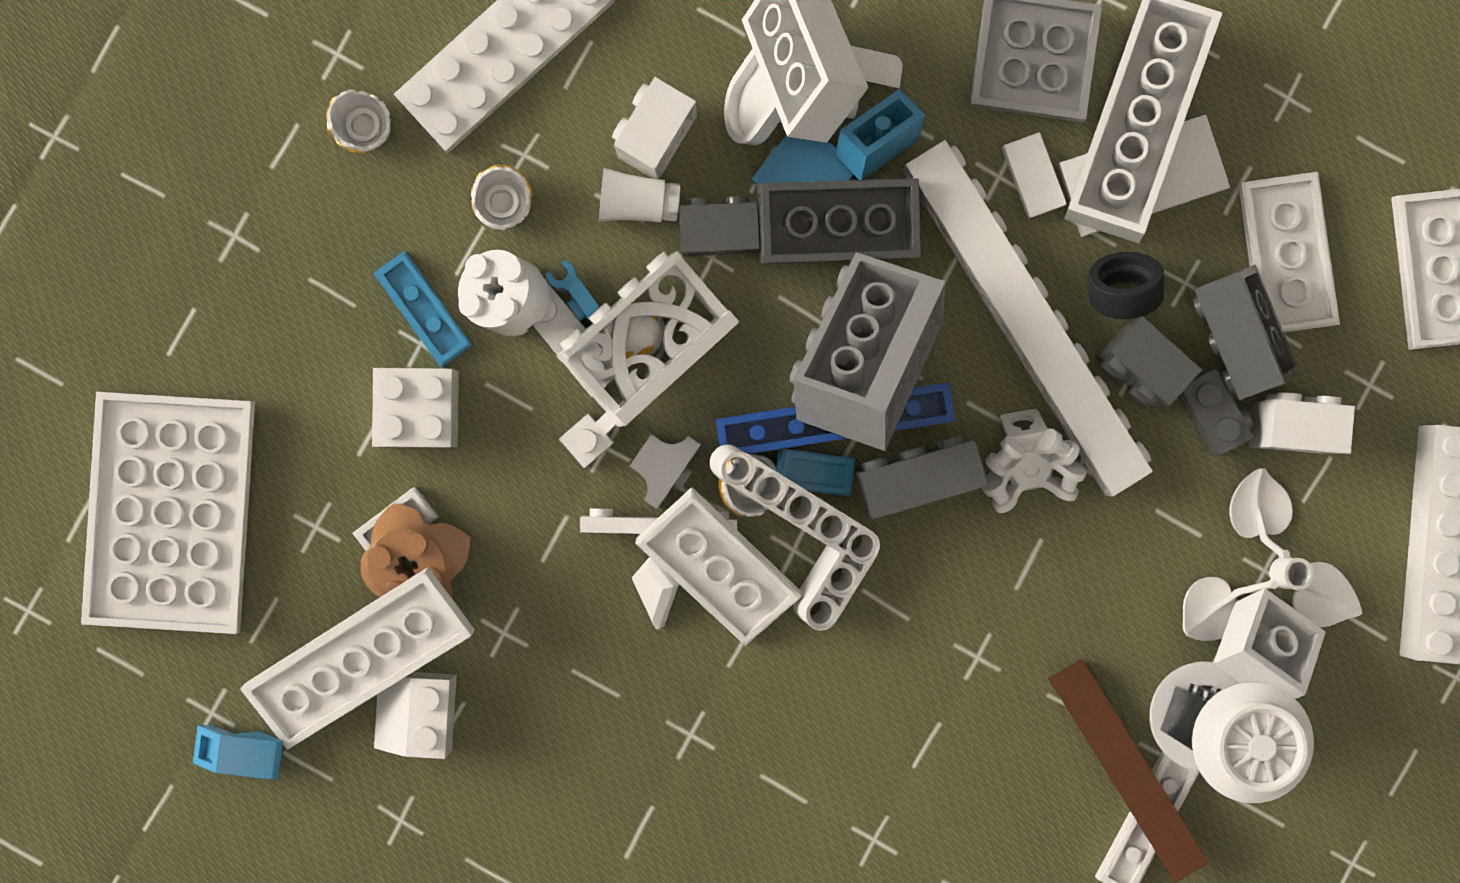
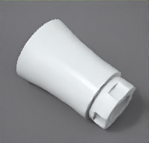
M603 168L598 222L629 220L661 223V219L676 222L680 199V184H665V180L634 176Z

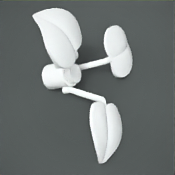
M1265 468L1253 471L1241 481L1232 496L1229 515L1233 528L1240 536L1252 538L1260 535L1261 541L1279 555V558L1270 567L1269 574L1271 579L1267 582L1238 588L1232 592L1228 583L1218 577H1204L1194 582L1186 592L1183 603V631L1190 638L1201 641L1222 639L1234 604L1238 601L1235 598L1240 595L1260 591L1264 588L1276 589L1279 587L1296 590L1292 596L1293 609L1319 627H1328L1362 614V609L1354 589L1336 567L1325 562L1309 563L1302 558H1292L1288 550H1283L1268 537L1267 534H1280L1288 527L1292 519L1293 508L1288 493L1269 475Z

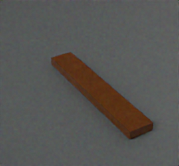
M1083 659L1076 661L1048 678L1173 881L1176 883L1209 863Z

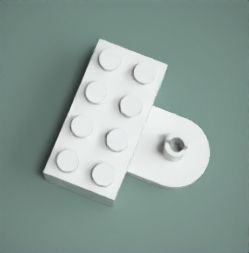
M754 0L742 19L753 49L732 78L725 98L724 120L729 136L740 144L759 145L769 137L778 123H782L787 137L827 143L869 88L832 1Z

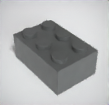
M1256 264L1194 289L1197 295L1194 298L1196 311L1202 320L1206 319L1212 332L1209 334L1211 348L1215 355H1221L1227 369L1223 372L1225 382L1232 393H1237L1239 400L1285 384L1300 372Z
M956 435L936 441L937 449L927 452L925 446H918L898 452L900 460L888 463L887 457H880L861 463L863 470L855 472L867 517L871 519L880 518L989 486L976 441H965L963 435Z

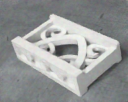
M678 251L669 256L664 252L659 254L646 266L650 271L648 275L640 282L636 277L631 279L617 292L622 297L612 307L607 303L603 304L589 317L593 324L583 333L575 329L560 343L563 350L557 355V358L565 364L602 406L617 427L626 426L739 323L730 310L727 311ZM665 276L678 277L684 285V297L679 306L672 305L676 296L674 286H671V291L668 295H663L658 289L660 281ZM647 290L651 302L631 304ZM694 295L714 317L711 322L687 309ZM656 316L669 319L663 333L664 348L670 358L667 362L663 363L650 355H635L626 359L625 343L630 318ZM614 319L611 337L598 333ZM678 322L683 325L680 326L677 332L683 331L687 335V340L683 344H677L672 339L673 330ZM591 343H598L602 348V353L600 356L592 358L597 361L611 359L612 367L604 371L588 369L583 362L584 349ZM636 363H644L649 369L648 376L645 379H640L636 374L637 369L629 373L627 367ZM614 375L616 385L624 401L618 405L597 380Z

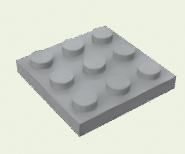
M984 0L969 106L1083 123L1087 116L1102 5L1071 0Z

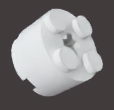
M490 250L480 255L475 254L466 261L465 270L459 282V310L473 323L506 336L522 335L529 330L527 329L535 322H540L544 317L550 300L549 285L534 264L510 252Z

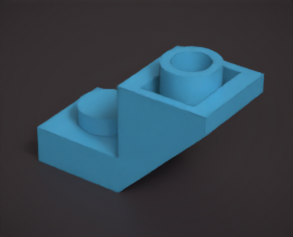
M211 724L198 725L193 764L218 774L278 779L280 762L282 760L283 740L260 731L233 734Z

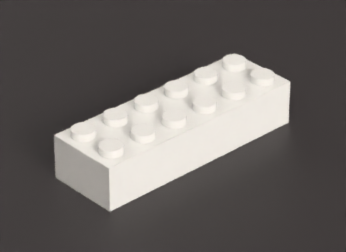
M1142 0L1065 215V220L1139 244L1149 223L1222 12L1184 0Z
M1424 425L1418 427L1400 656L1417 661L1460 664V427Z

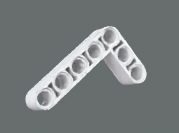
M733 445L718 447L710 458V468L719 479L827 545L799 589L801 591V598L793 604L795 614L813 629L818 631L829 629L836 623L880 550L878 536L873 531ZM738 457L739 466L737 470L727 474V463L730 459ZM770 477L769 488L759 494V483L762 479ZM801 496L800 507L797 511L790 513L791 502ZM831 516L832 522L830 527L825 531H821L822 521L826 517ZM862 535L861 544L852 550L853 540L857 536ZM841 568L840 578L831 583L832 574L835 570ZM817 602H821L820 610L810 616L812 606Z

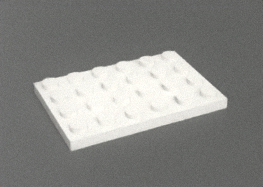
M96 392L82 625L228 634L240 633L255 402Z

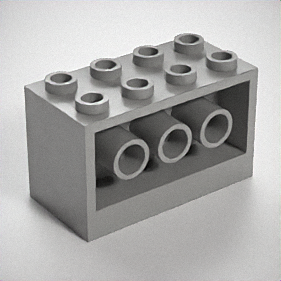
M856 252L850 265H844L839 273L837 280L838 290L835 296H829L824 303L821 314L823 320L819 328H813L806 342L807 353L803 361L797 360L791 371L790 383L794 384L791 401L795 404L796 419L886 451L943 326L946 281Z

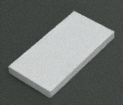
M1206 115L1184 121L1152 214L1230 188ZM1087 154L1057 164L1069 202L1072 199ZM1077 224L1081 237L1099 232V230Z
M1318 172L1238 184L1249 265L1256 264L1283 332L1340 325Z
M1460 189L1394 196L1391 199L1408 350L1459 345Z
M692 487L636 538V544L745 646L801 598V591Z

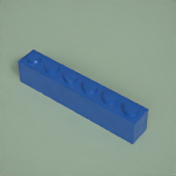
M950 382L915 387L895 431L956 421ZM795 407L715 419L719 446L733 445L747 454L846 439V437L798 421L796 419Z

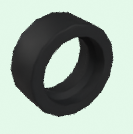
M1118 252L1106 255L1097 260L1089 269V301L1097 312L1114 319H1134L1146 316L1154 312L1163 302L1164 269L1159 261L1150 255L1139 252ZM1119 282H1137L1143 284L1140 287H1135L1131 289H1117L1110 287V285Z

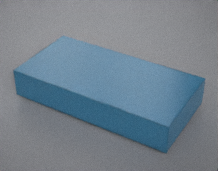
M779 449L776 472L807 491L851 497L856 458Z

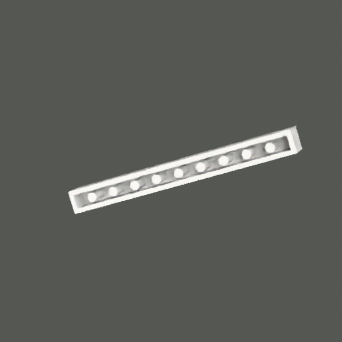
M946 140L905 164L902 172L907 179L919 178L920 201L1070 440L1079 446V455L1105 496L1113 497L1153 472L1148 465L1151 457L1144 445L1139 441L1135 443L1127 430L1131 428V425L1124 413L1119 408L1114 410L1107 397L1110 395V391L1105 382L1098 375L1093 377L1086 364L1090 360L1085 350L1079 343L1073 345L1065 331L1069 329V326L1063 315L1058 310L1052 311L1045 300L1048 297V292L1038 277L1032 279L1025 268L1028 261L1023 251L1017 244L1012 246L1004 234L1007 231V227L1003 219L996 211L991 213L983 200L987 196L983 187L977 179L970 180L963 169L966 166L963 155L955 145L950 147Z

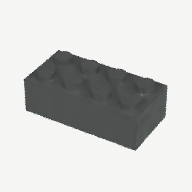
M919 178L761 183L757 186L760 264L852 261L856 252L879 260L921 258Z

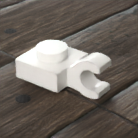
M607 412L597 421L589 413L560 437L559 440L583 468H586L615 443L607 433L617 425L610 419Z

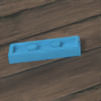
M403 251L373 273L441 368L474 346L406 251Z

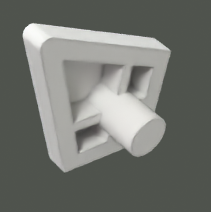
M649 557L634 574L632 580L653 625L658 630L665 626L679 584Z

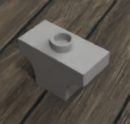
M653 434L650 435L629 466L641 474L646 481L647 495L644 501L658 509L673 487L680 491L692 473L687 466L701 447L700 443L687 436L680 443L667 444Z

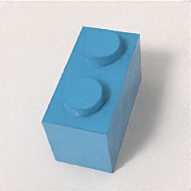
M898 89L840 130L835 155L859 180H864L919 140L925 114Z

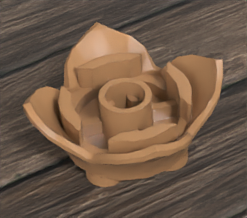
M393 503L375 523L370 547L361 559L362 579L376 596L381 597L429 567L452 598L453 588L451 581L463 569L468 560L471 537L451 524L443 522L427 524L424 522L420 512L413 507ZM404 556H406L408 561L415 560L418 566L413 571L405 567L403 563L405 561Z

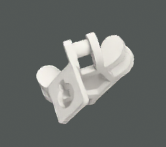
M1037 409L1000 415V422L1006 437L1000 442L1002 449L997 454L990 453L985 459L987 466L992 472L986 476L989 486L982 488L986 496L993 498L992 506L996 512L1005 513L1010 511L1016 505L1018 497L1023 491L1042 487L1063 500L1075 501L1079 493L1077 484L1084 480L1087 473L1082 465L1075 462L1079 454V446L1072 440L1063 441L1062 435L1055 429H1047ZM1019 420H1029L1033 422V424L1029 426L1030 429L1023 431L1021 427H1016L1012 425L1014 422ZM1053 470L1061 473L1064 476L1063 479L1051 476Z

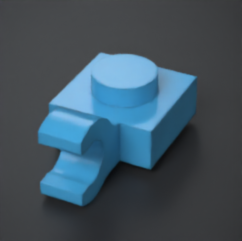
M564 260L562 264L568 272L567 277L559 281L554 279L553 275L548 271L545 274L546 279L553 289L569 293L572 299L567 302V305L579 321L586 318L590 324H593L589 317L600 307L580 279L577 278L573 265L569 261Z

